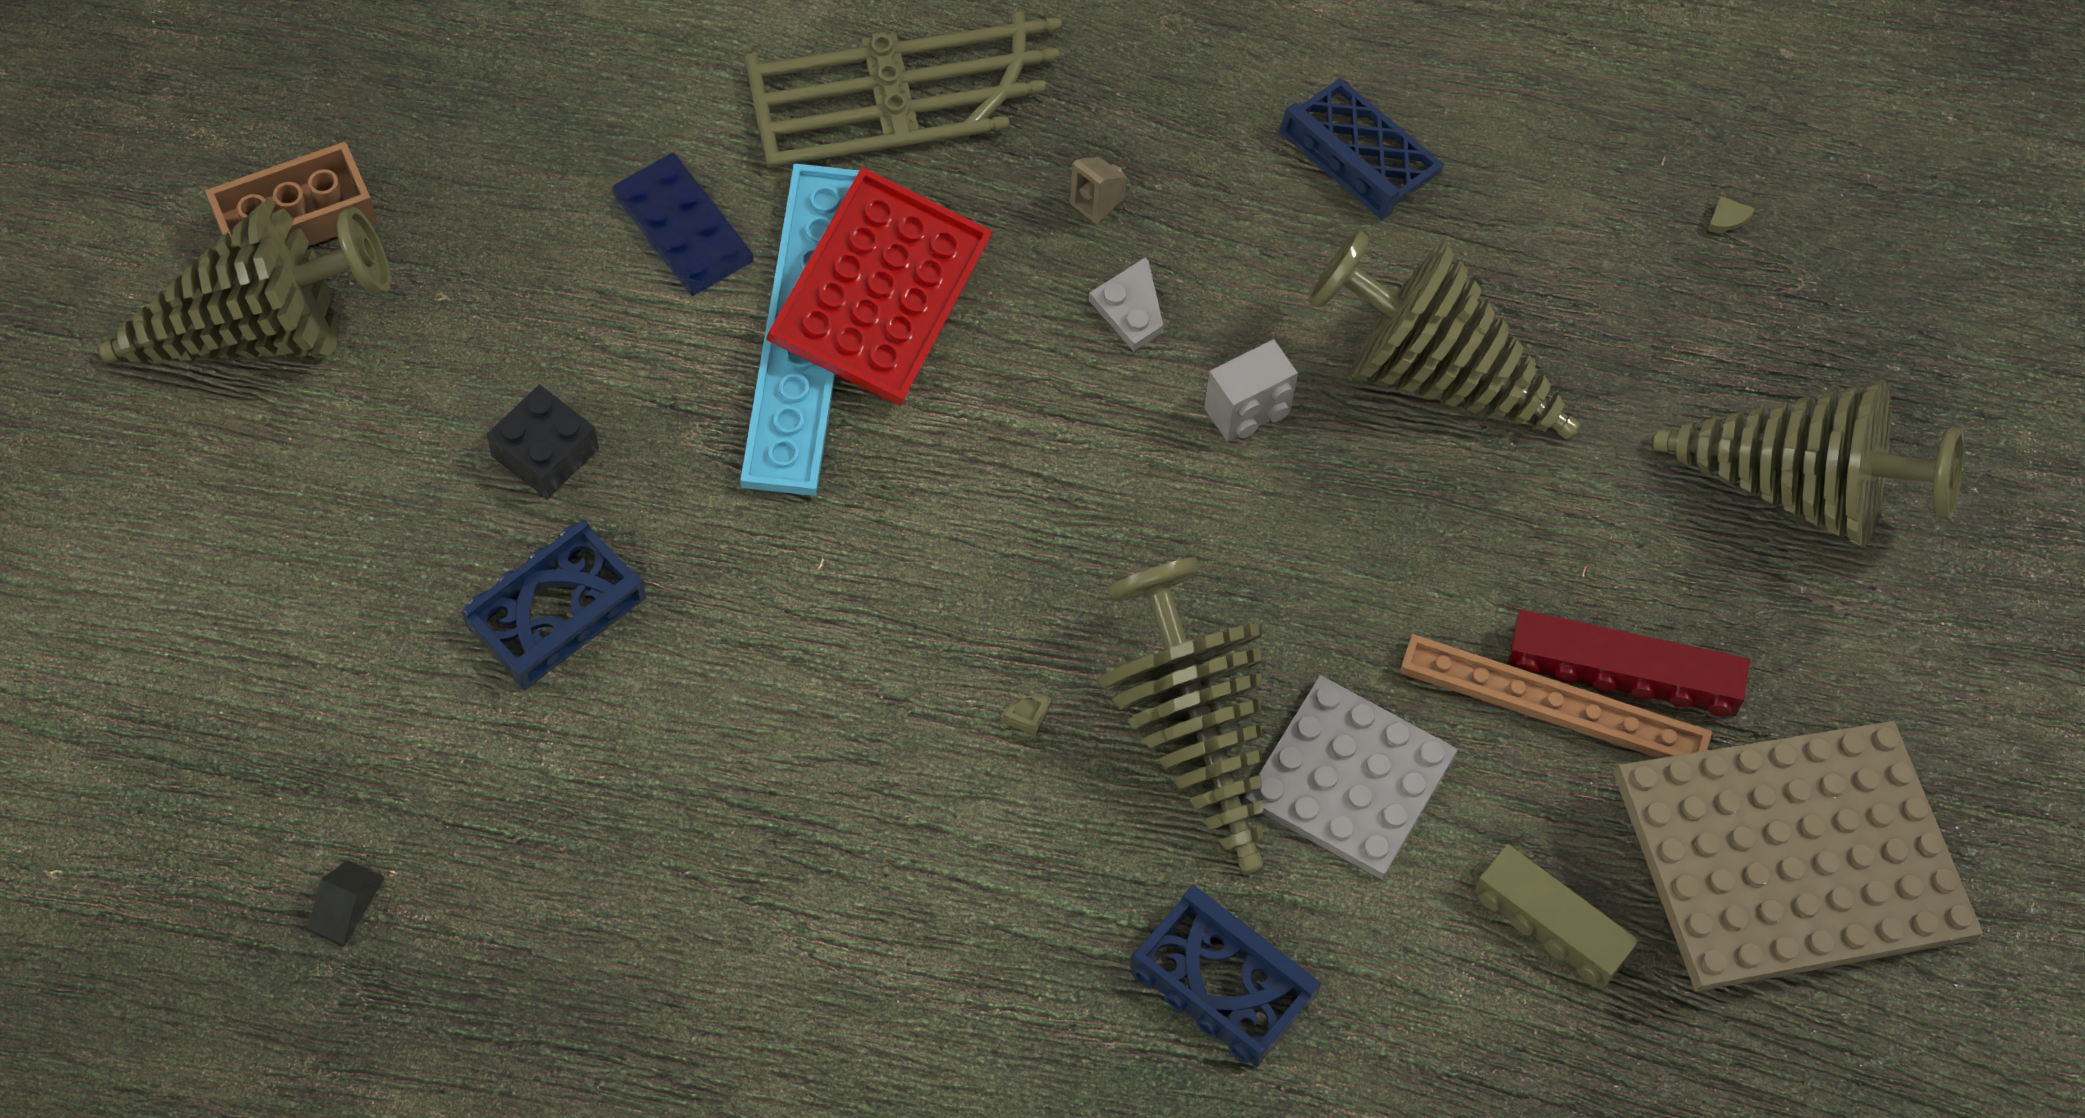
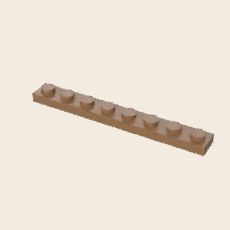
M1414 634L1411 636L1399 672L1400 674L1656 758L1707 751L1712 731Z

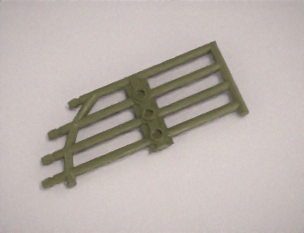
M1016 11L1011 14L1012 24L900 42H898L896 33L886 34V32L872 34V37L861 38L862 48L767 63H759L756 53L745 55L744 61L767 168L987 133L991 130L999 131L1010 127L1007 116H997L992 119H988V117L1006 99L1027 96L1029 93L1034 95L1046 91L1044 80H1032L1029 83L1015 82L1023 66L1040 64L1042 61L1045 63L1059 59L1058 48L1026 51V36L1062 29L1061 18L1052 17L1046 18L1044 21L1041 19L1025 21L1024 12ZM1012 38V54L906 71L904 68L902 55ZM864 61L867 63L868 77L767 93L765 91L763 77ZM1006 69L998 86L912 100L908 85ZM873 90L876 106L772 122L769 110L770 106ZM981 103L963 122L922 129L918 127L915 113ZM880 120L883 135L778 152L775 138L778 135Z

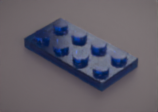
M674 152L612 186L613 195L691 296L698 294L754 261L751 250Z

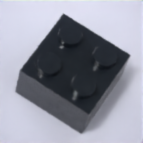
M540 384L487 433L491 456L546 500L599 450L595 427Z

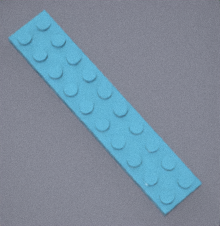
M804 164L793 165L740 480L741 488L817 496L836 374L767 341L766 338L859 170Z

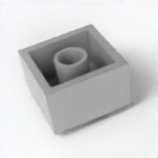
M1273 339L1209 371L1204 409L1227 443L1237 437L1246 438L1253 434L1259 426L1269 421L1278 422L1289 414L1298 372Z

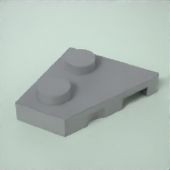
M1146 258L1138 261L1089 293L1090 303L1133 352L1163 333L1162 316L1149 261Z

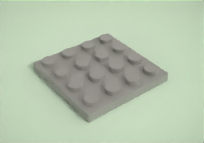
M1320 675L1259 773L1261 775L1262 788L1247 793L1243 804L1246 805L1263 800V813L1261 814L1383 880L1454 760L1458 749Z

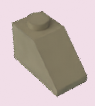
M1100 157L1077 159L1072 163L1070 205L1098 224L1125 198L1127 177L1118 166L1109 164Z

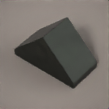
M346 860L320 881L307 928L308 931L345 947L384 879L383 875L349 860Z

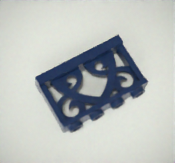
M583 520L576 526L571 525L565 528L558 536V539L546 548H539L534 551L527 562L521 567L502 575L497 584L486 593H480L471 598L462 610L468 629L482 641L525 691L645 600L646 593L644 581L635 571H631L590 528V525ZM582 549L589 550L595 555V564L589 573L583 572L585 569L583 556L580 562L576 564L568 561ZM604 565L619 580L615 585L598 577ZM547 586L576 587L571 597L573 617L566 622L555 617H539L530 621L532 603L538 588ZM588 590L589 592L585 598H591L594 601L586 607H582L579 604L584 592ZM504 609L508 614L505 618L497 619L498 623L506 626L516 623L517 627L503 632L495 631L487 625V620ZM541 627H551L554 630L545 638L541 637L542 629L535 631L533 634L531 632ZM519 637L524 654L516 658L502 642Z
M1194 884L1184 893L1180 902L1141 947L1132 954L1130 968L1133 970L1132 974L1138 982L1147 988L1152 986L1165 995L1164 999L1171 1008L1179 1013L1184 1011L1197 1020L1196 1024L1203 1033L1211 1038L1217 1036L1229 1045L1228 1049L1235 1058L1243 1063L1250 1062L1256 1067L1261 1064L1263 1059L1302 1012L1317 998L1321 982ZM1186 916L1193 920L1188 940L1170 935ZM1217 938L1224 944V948L1221 951L1207 950L1201 947V942L1205 946L1212 948L1210 940ZM1175 946L1186 951L1185 956L1173 953L1166 957L1165 960L1175 962V970L1166 971L1156 963L1155 954L1160 948ZM1239 955L1245 960L1241 977L1243 986L1248 993L1247 995L1230 997L1207 995L1201 977L1199 957L1208 961H1224ZM1255 971H1259L1267 977L1263 982L1257 981V985L1262 989L1260 991L1255 988L1251 981L1250 975ZM1186 978L1188 987H1186L1180 981ZM1289 994L1295 1001L1277 1020L1270 1004ZM1261 1009L1267 1018L1268 1030L1260 1037H1250L1240 1029L1239 1024L1243 1020H1248L1252 1022L1255 1029L1257 1015L1254 1010ZM1221 1013H1223V1014H1230L1229 1019H1227V1018H1226L1224 1015H1222Z

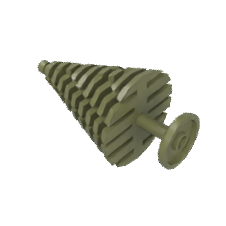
M267 199L233 228L232 237H230L228 232L217 241L215 247L208 248L200 256L199 260L183 271V276L179 275L167 285L165 296L160 291L150 300L149 307L144 306L134 314L133 322L128 320L117 329V339H110L99 345V354L107 364L119 361L124 356L132 363H144L148 360V356L154 362H168L171 358L188 361L192 360L197 353L200 355L199 360H214L216 357L237 359L240 355L247 358H257L258 356L270 357L287 355L293 352V357L306 356L310 352L311 355L315 356L330 355L337 348L338 323L336 311L325 317L332 299L326 278L350 269L357 282L367 292L375 295L387 292L391 285V275L384 248L368 218L360 209L352 206L338 215L337 233L341 248L317 257L313 249L306 252L309 241L301 228L289 233L294 218L284 208L272 214L276 202Z
M1359 227L1346 239L1320 275L1307 302L1315 307H1322L1333 298L1342 286H1345L1383 312L1353 363L1350 372L1351 378L1363 381L1374 374L1373 384L1388 387L1389 384L1392 385L1401 375L1402 377L1395 388L1398 391L1409 394L1422 384L1418 391L1419 397L1431 401V399L1434 400L1444 390L1441 396V404L1455 407L1465 397L1464 410L1478 413L1485 405L1489 404L1487 417L1497 420L1504 417L1506 412L1508 413L1515 405L1509 417V423L1525 424L1535 414L1536 418L1531 426L1532 430L1543 433L1546 432L1547 428L1552 427L1556 430L1557 434L1567 440L1576 435L1580 423L1571 415H1566L1562 412L1565 402L1561 396L1556 393L1552 399L1549 398L1547 402L1544 401L1551 387L1544 374L1538 376L1536 382L1533 381L1527 388L1536 373L1537 364L1530 355L1523 358L1520 364L1518 363L1524 347L1517 337L1513 336L1503 346L1509 334L1508 324L1503 317L1496 319L1492 323L1495 316L1494 306L1487 298L1480 303L1477 301L1482 290L1475 280L1471 279L1470 283L1464 284L1468 276V270L1461 260L1456 261L1454 265L1451 264L1454 252L1446 241L1440 243L1439 247L1436 246L1428 254L1427 258L1422 260L1414 270L1411 278L1408 277L1395 294L1356 266L1369 243L1368 233Z
M1883 380L1870 383L1866 392L1863 393L1861 386L1847 388L1843 392L1841 399H1838L1839 393L1837 391L1824 393L1818 399V405H1815L1813 396L1798 399L1794 405L1793 412H1791L1792 405L1789 401L1775 404L1768 420V410L1765 406L1752 409L1747 416L1746 428H1744L1745 417L1742 412L1728 414L1723 424L1722 434H1720L1721 423L1719 417L1706 419L1700 435L1697 433L1695 422L1683 424L1679 433L1659 429L1654 434L1653 447L1658 452H1676L1678 461L1687 466H1691L1695 454H1697L1699 470L1708 476L1713 475L1719 461L1718 475L1721 482L1734 486L1738 477H1740V488L1743 492L1754 497L1760 490L1762 492V499L1775 507L1782 500L1786 512L1798 517L1804 511L1806 521L1820 527L1825 522L1829 532L1839 537H1844L1848 533L1850 542L1864 548L1868 545L1876 526L1878 510L1880 511L1886 477L1932 482L1935 514L1943 519H1951L1953 517L1961 487L1965 439L1964 431L1961 427H1949L1942 435L1936 459L1889 455L1891 430L1890 393L1888 386L1886 387L1887 382Z
M1189 557L1144 570L1108 586L1110 596L1114 601H1126L1145 595L1148 597L1165 650L1110 670L1097 677V681L1103 689L1110 690L1150 680L1171 672V674L1156 681L1154 679L1122 692L1111 700L1120 710L1182 693L1181 697L1136 713L1127 721L1135 730L1155 726L1186 715L1190 716V720L1150 734L1142 740L1153 750L1157 747L1161 748L1197 737L1198 743L1158 758V761L1166 770L1201 759L1205 760V767L1178 776L1173 781L1179 790L1213 781L1215 790L1197 795L1189 800L1196 810L1217 803L1221 804L1223 813L1211 816L1203 821L1210 830L1229 825L1232 835L1218 841L1225 850L1236 849L1239 857L1237 861L1241 871L1249 874L1257 872L1263 867L1260 852H1257L1254 841L1263 838V825L1248 829L1245 819L1263 813V800L1242 806L1239 796L1262 788L1261 775L1234 783L1231 773H1236L1262 763L1263 754L1261 749L1227 759L1225 751L1261 738L1262 724L1249 726L1220 736L1217 730L1261 713L1262 699L1239 703L1211 712L1210 708L1236 697L1246 695L1261 687L1262 673L1226 681L1204 690L1202 686L1223 677L1232 676L1261 663V648L1251 649L1247 652L1245 650L1213 660L1210 659L1259 639L1262 636L1261 623H1252L1244 627L1242 625L1209 634L1195 641H1187L1170 588L1198 574L1199 564L1197 558ZM1209 658L1210 661H1207L1203 664L1196 666L1197 663H1200Z

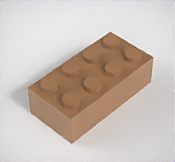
M346 141L205 190L212 214L222 236L228 232L230 237H232L233 228L267 199L276 202L272 214L284 208L294 218L289 233L301 228L309 241L308 246L338 236V215L352 206L360 209L371 224L377 222L370 195Z

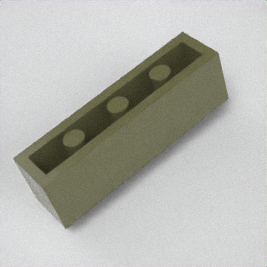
M1509 844L1504 847L1481 875L1474 891L1486 908L1491 911L1501 912L1511 920L1516 930L1526 936L1532 935L1544 944L1545 950L1551 956L1558 960L1564 959L1577 969V973L1582 979L1593 985L1598 984L1604 990L1631 957L1639 942V939Z

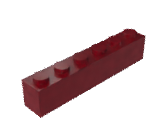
M1522 609L1519 610L1514 624L1507 665L1534 674L1539 673L1553 676L1558 681L1564 683L1580 682L1593 685L1594 688L1601 691H1622L1631 693L1632 696L1638 699L1649 700L1654 698L1668 701L1673 706L1679 708L1695 707L1708 710L1716 716L1737 715L1745 698L1750 664L1749 658Z

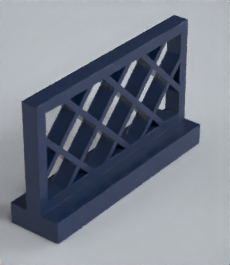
M1341 78L1303 104L1299 105L1295 102L1286 108L1279 129V133L1381 220L1391 215L1396 204L1442 172L1444 167L1442 162ZM1339 92L1349 101V105L1331 104V97ZM1309 112L1326 113V122L1316 120ZM1332 114L1350 116L1351 125L1333 123ZM1357 116L1370 118L1375 123V127L1357 125ZM1333 133L1351 135L1352 144L1342 142ZM1358 136L1376 137L1377 146L1359 145ZM1383 138L1395 139L1401 144V149L1383 147ZM1359 155L1377 157L1378 166L1370 165ZM1384 157L1402 159L1403 168L1385 167ZM1409 160L1421 161L1428 169L1425 171L1412 170L1409 168ZM1385 177L1404 179V186L1398 189Z

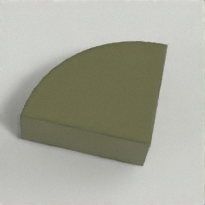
M1720 196L1707 231L1726 233L1727 230L1743 227L1751 219L1755 208Z
M1035 695L1032 698L1012 703L1002 713L1000 723L1037 737L1051 706L1052 698Z

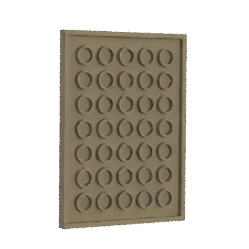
M1895 721L1620 764L1613 771L1695 992L1973 941L1983 934Z

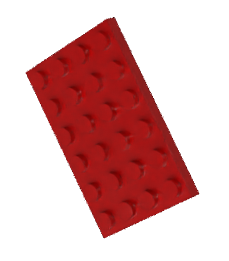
M861 167L770 328L766 340L901 406L987 246L993 231Z

